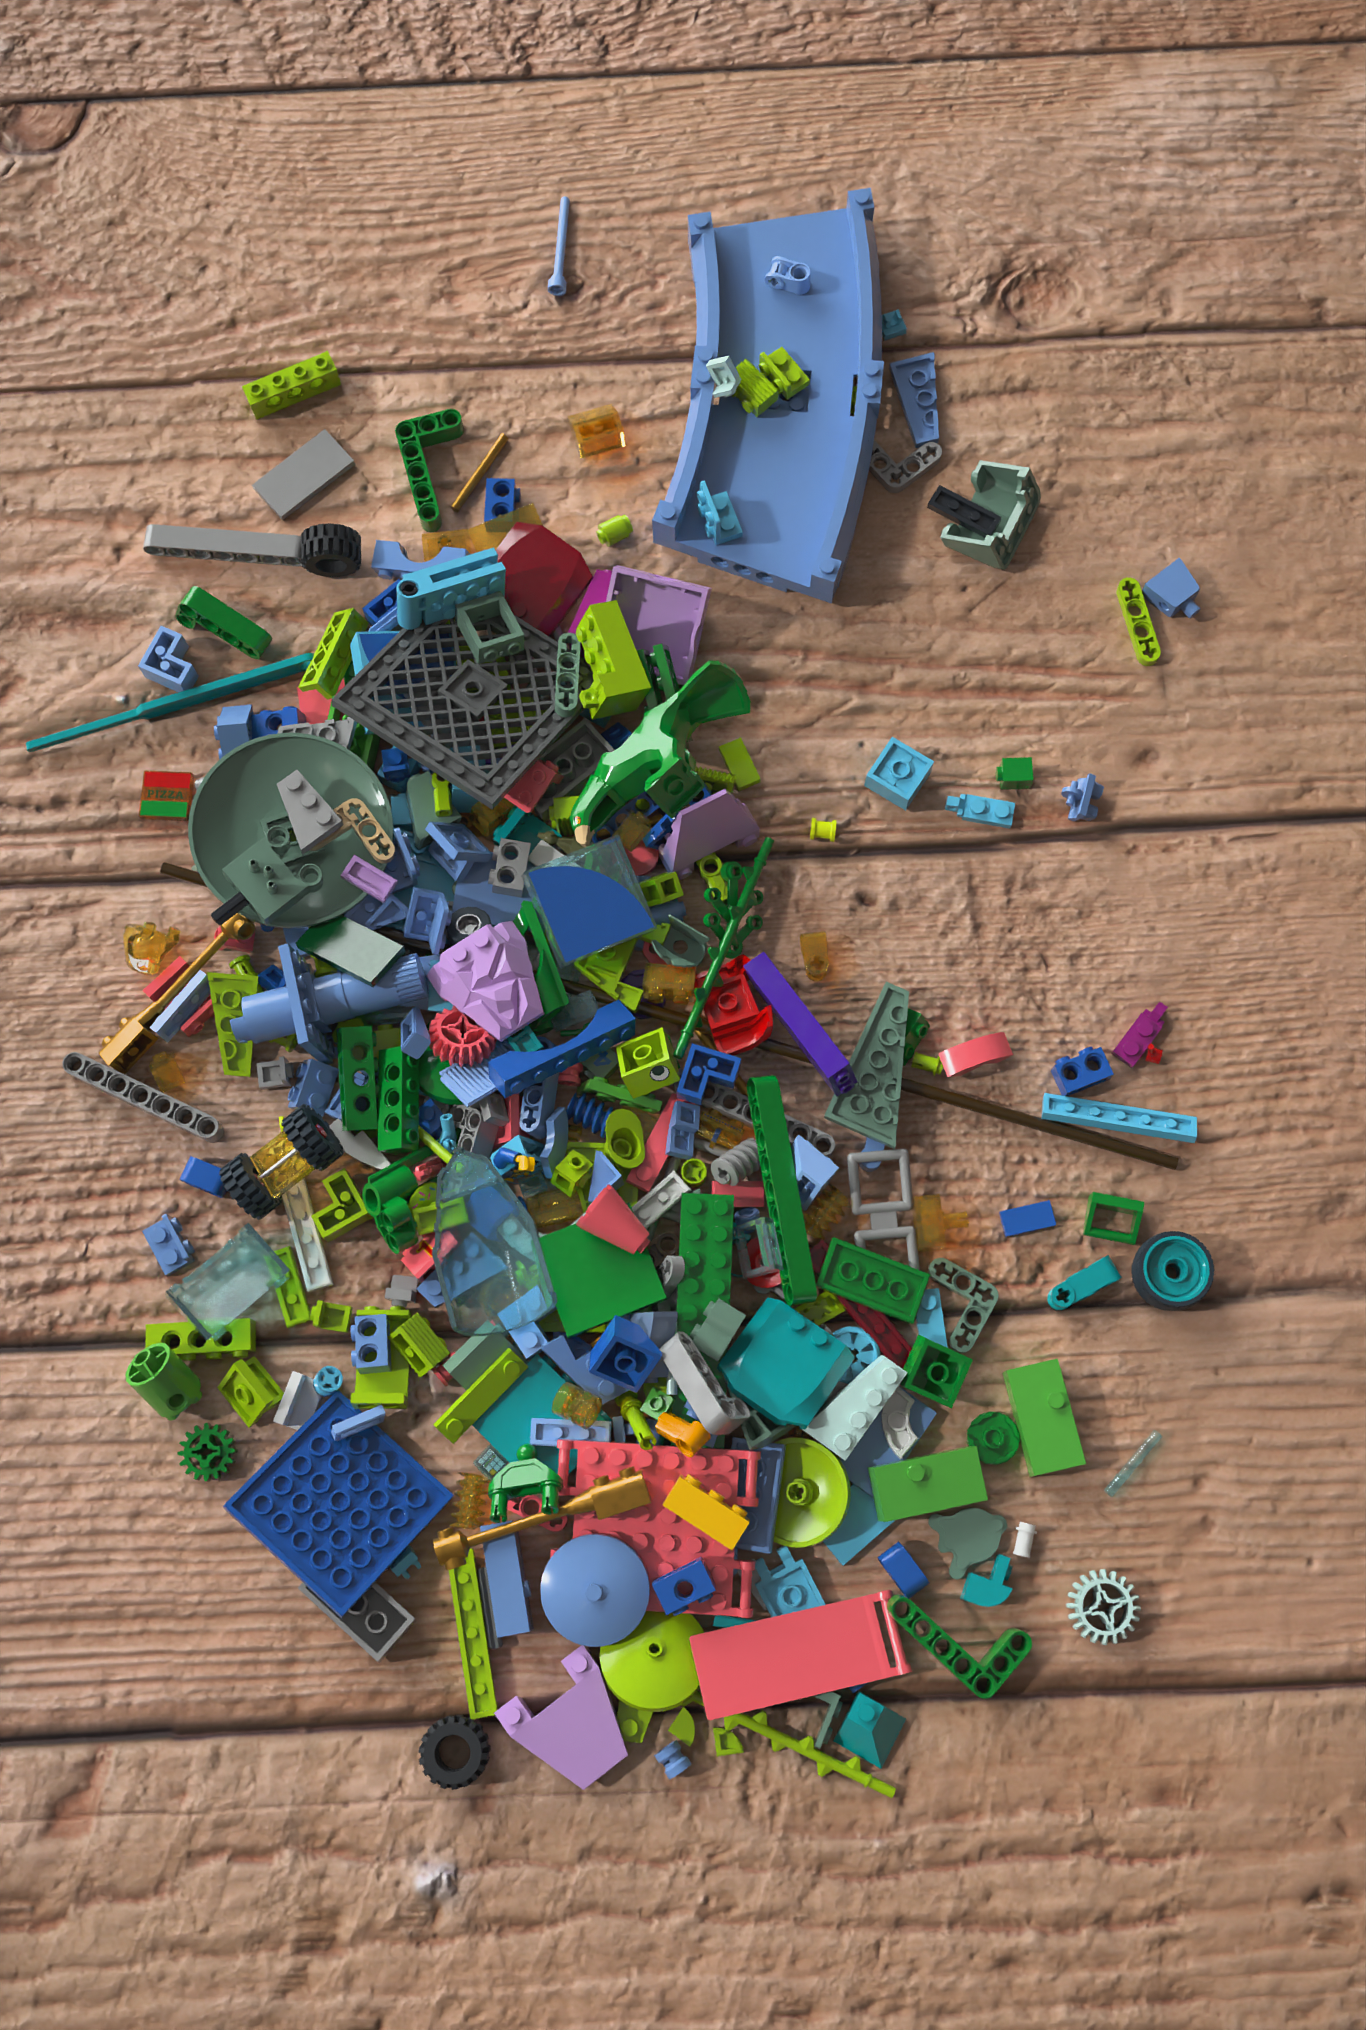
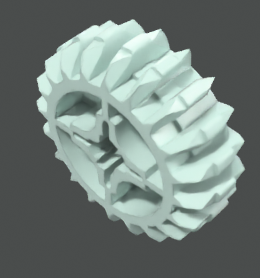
M1100 1569L1098 1578L1096 1572L1091 1570L1089 1571L1090 1580L1085 1575L1080 1576V1580L1083 1583L1082 1586L1076 1582L1072 1584L1073 1588L1078 1591L1077 1594L1068 1592V1597L1075 1599L1074 1603L1066 1604L1067 1608L1075 1609V1613H1070L1068 1618L1078 1619L1073 1625L1075 1630L1080 1629L1082 1626L1084 1627L1080 1634L1081 1637L1086 1638L1091 1633L1090 1642L1096 1643L1100 1636L1101 1644L1107 1645L1109 1636L1110 1641L1116 1644L1118 1643L1117 1634L1122 1639L1127 1638V1634L1124 1631L1125 1628L1131 1632L1135 1630L1134 1626L1129 1623L1130 1620L1139 1622L1140 1618L1132 1615L1133 1610H1141V1606L1133 1605L1132 1601L1138 1600L1139 1596L1136 1594L1129 1595V1592L1134 1589L1132 1584L1123 1587L1126 1577L1121 1576L1116 1581L1117 1572L1111 1571L1107 1578L1106 1570ZM1105 1583L1114 1587L1121 1597L1110 1599L1107 1597L1105 1590H1102L1101 1584ZM1093 1587V1602L1091 1605L1083 1608L1084 1597ZM1101 1600L1105 1603L1113 1604L1109 1606V1609H1106L1108 1611L1106 1614L1103 1611L1093 1610L1098 1608V1604L1101 1605L1099 1603ZM1124 1605L1123 1616L1120 1622L1114 1626V1612ZM1099 1616L1102 1623L1105 1624L1106 1630L1094 1628L1085 1617Z

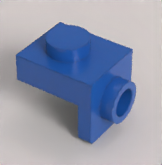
M274 964L258 974V984L268 991L286 986L284 972Z
M430 1098L419 1107V1125L436 1140L441 1136L440 1116L444 1114Z

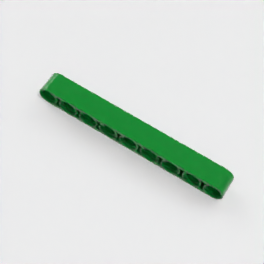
M775 1075L749 1078L747 1081V1094L784 1298L789 1306L812 1303L817 1299V1288L779 1082Z

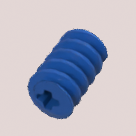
M576 1092L566 1109L568 1120L574 1116V1124L578 1125L583 1121L582 1127L584 1129H588L592 1125L591 1132L593 1134L601 1130V1138H606V1120L613 1112L614 1107L611 1106L607 1111H604V1102L596 1107V1098L593 1097L589 1102H586L587 1094L584 1093L578 1098Z

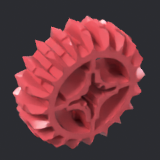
M454 1005L451 1011L444 1008L442 1014L436 1013L434 1020H431L428 1030L431 1039L429 1046L433 1050L434 1056H440L441 1062L448 1060L450 1066L454 1063H458L460 1067L463 1064H468L472 1067L474 1062L481 1064L483 1058L489 1059L491 1052H494L497 1041L495 1037L477 1025L473 1019L458 1011Z

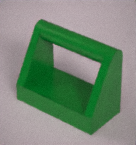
M1092 1192L1088 1197L1083 1235L1135 1245L1145 1202ZM1095 1208L1133 1215L1130 1234L1091 1227Z

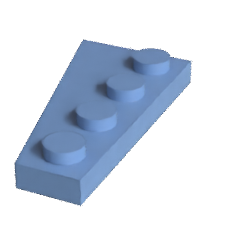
M934 352L889 364V370L915 448H920L928 442L938 443L939 441Z

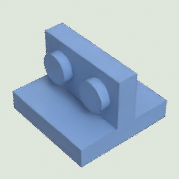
M430 821L425 829L434 839L428 851L455 881H463L474 862H489L493 855L465 824Z

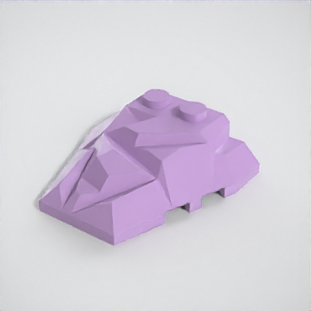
M513 921L501 922L495 927L489 924L480 928L444 951L440 955V962L433 965L426 975L443 1000L449 1001L457 1007L458 1011L469 1016L477 1025L500 1042L544 1015L532 963L527 951V943Z

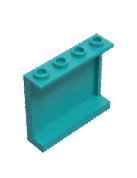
M536 1354L527 1363L528 1368L472 1426L509 1462L518 1461L516 1454L518 1448L523 1444H530L532 1418L611 1422L613 1420L603 1410L597 1413L591 1407L594 1401L584 1392L579 1395L572 1388L575 1383L565 1373L560 1376L553 1369L557 1365L547 1355L541 1358ZM535 1446L538 1453L537 1460L558 1474L559 1448L554 1446ZM570 1449L569 1474L577 1467L578 1449Z

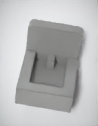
M285 1056L279 1057L277 1061L257 1063L258 1083L261 1090L291 1086L290 1078H294L293 1064L289 1063Z
M393 1275L391 1288H386L385 1299L392 1301L391 1305L407 1307V1303L415 1304L418 1288L417 1277Z

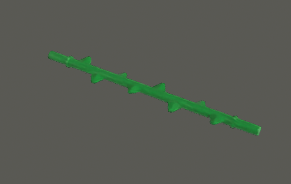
M766 837L764 839L759 854L754 859L753 867L745 866L742 869L747 882L737 905L729 907L731 919L719 947H709L708 949L713 962L702 988L694 989L696 1002L685 1028L681 1030L682 1035L673 1053V1056L677 1059L683 1058L691 1038L694 1037L693 1032L695 1028L703 1026L701 1014L712 988L722 987L724 984L719 971L730 945L736 946L738 943L735 933L746 907L756 906L758 903L753 891L763 867L767 864L766 860L774 844L772 838Z

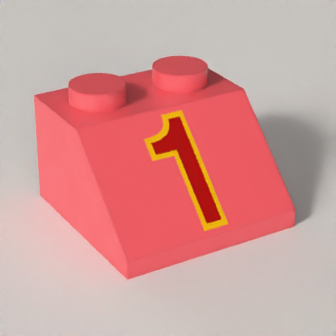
M445 1230L422 1235L423 1239L417 1245H413L403 1252L404 1257L401 1261L421 1282L459 1246Z

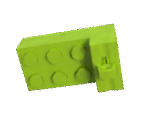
M613 600L589 605L576 628L577 639L582 643L585 651V660L591 666L594 680L590 688L581 691L579 695L583 708H589L592 720L637 710L651 689V686L618 602Z

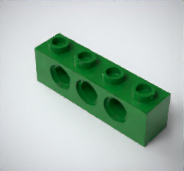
M372 1026L338 1028L336 1032L342 1131L378 1129L376 1098H378L379 1085L375 1083V1072H378V1060L373 1055V1047H376L377 1044L376 1032H372ZM355 1046L363 1049L364 1055L361 1060L355 1059L352 1054ZM358 1071L362 1072L365 1076V1082L361 1086L357 1085L354 1081V1075ZM359 1097L364 1098L367 1103L365 1110L362 1112L355 1105Z
M401 1046L379 1050L378 1151L390 1154L418 1151L419 1059H415L402 1052Z

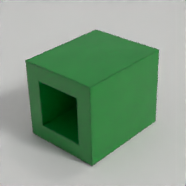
M1032 757L1002 758L1000 766L996 767V781H1000L1001 790L1031 788L1033 783Z

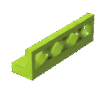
M354 608L333 614L313 655V659L298 688L302 692L316 689L327 700L335 696L352 660L350 643L355 633L365 632L369 624Z

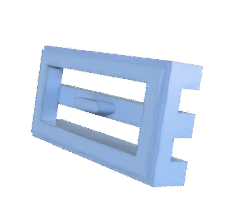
M377 1406L332 1425L331 1434L334 1441H339L382 1423L385 1418L383 1406Z

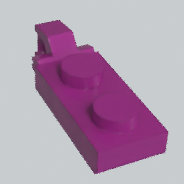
M1159 1001L1152 1012L1145 1009L1111 1054L1133 1068L1148 1048V1045L1151 1044L1162 1029V1025L1165 1022L1160 1017L1168 1007Z

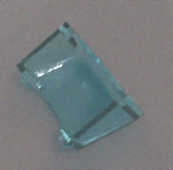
M249 1223L241 1228L233 1239L231 1238L224 1247L188 1277H184L182 1284L175 1283L165 1292L167 1300L206 1341H209L211 1338L217 1341L227 1332L224 1327L271 1287L274 1286L278 1289L288 1280L286 1274L290 1269Z

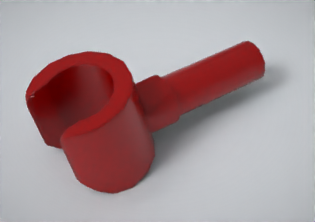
M1149 1044L1145 1061L1159 1064L1163 1050L1154 1048L1153 1044Z

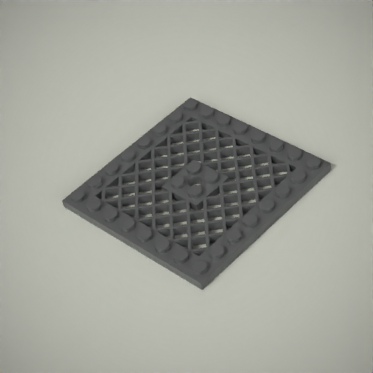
M501 615L472 623L476 631L486 630L487 635L479 636L481 642L511 634ZM455 616L451 619H444L425 625L422 619L421 625L415 629L403 628L331 701L333 707L493 810L582 713L584 708L579 695L581 691L589 689L594 682L593 671L590 664L580 656L577 710L571 717H561L555 712L554 708L556 686L553 685V681L556 680V672H551L550 668L554 671L557 670V641L515 616L524 633V650L513 655H506L509 658L508 662H496L495 659L492 663L478 664L472 651H459V646H468L464 637L457 638V633L461 631L458 625L455 624ZM452 633L453 638L440 639L439 634ZM454 647L455 652L442 653V648ZM437 648L438 653L425 654L424 649ZM525 655L526 660L514 661L513 656ZM461 660H467V661L462 665ZM457 661V666L444 667V662ZM565 661L561 664L565 668H572L575 666L572 662ZM439 662L440 664L438 668H427L426 663ZM422 664L423 669L410 670L409 665ZM405 665V670L399 671ZM545 667L546 670L545 673L533 672V668ZM528 669L529 674L516 675V670ZM511 670V676H499L498 671ZM452 675L448 680L446 679V676ZM442 676L441 682H429V677ZM424 678L425 683L412 684L411 679ZM407 679L406 685L394 686L393 680ZM389 681L390 686H384ZM548 681L549 687L536 688L535 682ZM565 681L566 685H561L564 688H571L574 686L569 681ZM531 683V688L519 689L518 684ZM508 684H513L514 690H507ZM468 688H477L479 691L477 693H469L466 690ZM431 691H438V696L432 697ZM426 692L427 697L414 698L413 693ZM409 693L410 699L396 700L395 694ZM391 695L392 700L378 701V696ZM550 695L551 701L539 702L538 696ZM533 697L534 702L521 703V698ZM564 697L563 707L569 706V697ZM516 698L517 704L504 705L503 699ZM499 700V705L493 706ZM446 704L447 710L434 711L433 705ZM429 706V712L416 713L415 707ZM411 707L412 713L398 714V708ZM387 709H393L394 714ZM541 710H547L543 715H541ZM536 711V717L524 718L523 712ZM518 712L519 718H506V713ZM501 714L502 720L489 721L488 715ZM484 716V721L478 722ZM466 717L467 723L454 724L453 718ZM449 719V724L436 725L435 720ZM431 720L432 726L418 727V721ZM407 722H413L414 727ZM526 726H532L528 731L526 730ZM521 727L522 732L509 734L508 728ZM491 729H504V734H491ZM486 730L487 736L474 737L473 731ZM456 732H469V737L456 738ZM451 733L452 739L438 740V734ZM511 742H517L513 747L511 746ZM506 743L507 749L494 750L493 744ZM475 745H489V750L476 751ZM471 746L472 752L459 753L458 747ZM496 758H502L497 764ZM491 759L492 765L479 766L478 760Z

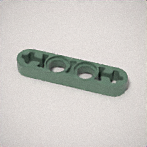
M564 633L558 640L554 708L559 716L565 718L571 717L576 713L578 701L580 642L574 633ZM567 643H570L572 646L571 653L566 652ZM565 661L572 662L575 666L572 668H565L561 664ZM564 681H569L574 686L564 688L560 684ZM564 697H569L568 707H563Z

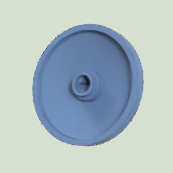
M586 1534L566 1542L550 1558L541 1580V1601L549 1622L563 1637L583 1646H606L624 1639L638 1626L648 1606L650 1582L642 1559L627 1543L606 1534Z

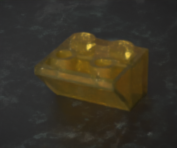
M612 404L567 416L580 458L625 446L624 430L618 412Z
M646 963L643 977L644 998L652 1003H662L663 1000H671L677 1005H688V1002H694L696 967L684 968L667 964Z

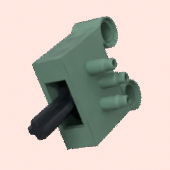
M273 826L267 831L264 838L222 869L224 877L238 893L212 912L211 917L220 926L249 905L267 926L308 893L320 890L323 885L322 871L315 864H306L300 869L299 878L297 879L277 856V854H284L290 849L291 840L289 832L283 826ZM276 836H283L285 841L281 844H274L272 839ZM308 874H316L318 876V879L312 883L304 880Z

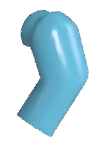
M444 1114L440 1116L442 1132L439 1143L450 1153H453L457 1148V1135L453 1115Z

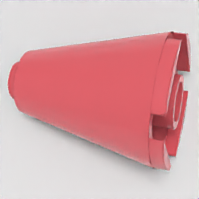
M610 1184L599 1193L587 1208L586 1214L581 1216L576 1223V1226L631 1254H634L636 1251L641 1254L651 1242L647 1239L650 1233Z

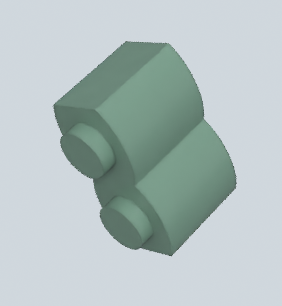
M719 1298L716 1303L710 1301L703 1315L707 1316L702 1326L697 1323L689 1335L698 1350L717 1362L746 1316Z

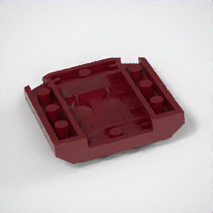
M516 522L496 549L498 563L502 562L506 568L505 600L513 615L551 637L589 586L593 575L581 552L543 525Z

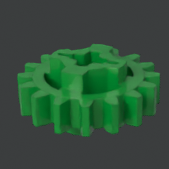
M205 1423L203 1430L200 1426L196 1425L194 1426V1434L191 1432L185 1433L188 1438L187 1442L180 1441L179 1443L184 1447V1451H179L177 1454L184 1456V1460L179 1464L180 1466H188L185 1472L186 1475H191L195 1472V1480H200L203 1476L204 1481L210 1482L212 1475L215 1479H221V1471L225 1473L230 1472L227 1464H235L236 1462L231 1458V1454L237 1453V1449L231 1448V1445L236 1441L233 1438L227 1439L230 1433L229 1430L225 1429L220 1432L221 1425L216 1424L212 1429L210 1423ZM214 1435L221 1440L223 1446L215 1443ZM200 1438V1442L192 1448L195 1441ZM208 1448L218 1451L208 1456L198 1454V1452H203ZM220 1457H223L220 1464L215 1467V1463ZM192 1458H196L200 1462L201 1469L193 1463Z

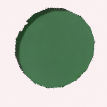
M989 1411L980 1414L971 1422L967 1430L966 1442L968 1446H977L979 1460L982 1463L999 1465L1009 1461L1016 1454L1020 1442V1434L1017 1425L1010 1417L999 1412Z

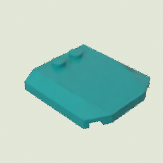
M767 1298L720 1361L717 1369L724 1374L728 1381L727 1386L734 1395L771 1421L784 1426L787 1423L801 1426L800 1429L806 1430L855 1357L847 1345L781 1300Z

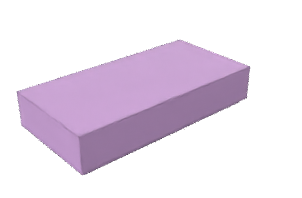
M356 855L352 857L341 874L342 879L383 903L386 902L398 883V880Z

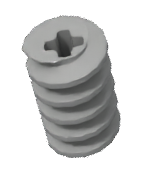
M748 1137L747 1140L742 1141L739 1145L727 1151L726 1154L715 1159L711 1163L714 1179L723 1185L736 1186L739 1181H743L747 1176L758 1171L761 1166L756 1140Z

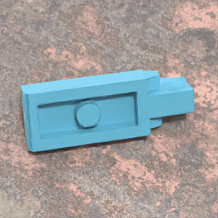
M961 794L960 797L948 796L946 800L945 810L957 812V816L961 817L964 821L1008 829L1012 826L1014 802L969 794Z

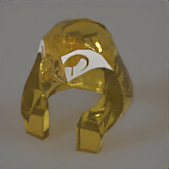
M144 922V925L126 924L123 933V945L127 966L131 970L146 976L157 974L166 954L179 942L180 930L178 928L170 926L166 934L156 930L157 926L153 922Z

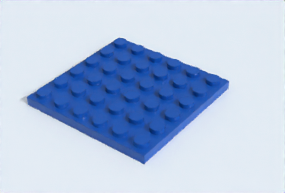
M337 1390L223 1505V1508L342 1618L453 1499L454 1495L377 1425L339 1441H334L331 1434L332 1425L363 1413L360 1409H354L351 1401Z

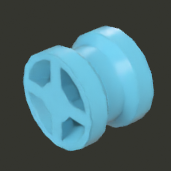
M323 1367L313 1380L314 1390L321 1396H331L341 1386L343 1376L336 1367Z

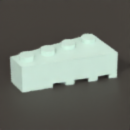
M879 1356L858 1374L854 1380L837 1392L826 1404H823L806 1430H803L843 1460H846L907 1372L887 1357Z

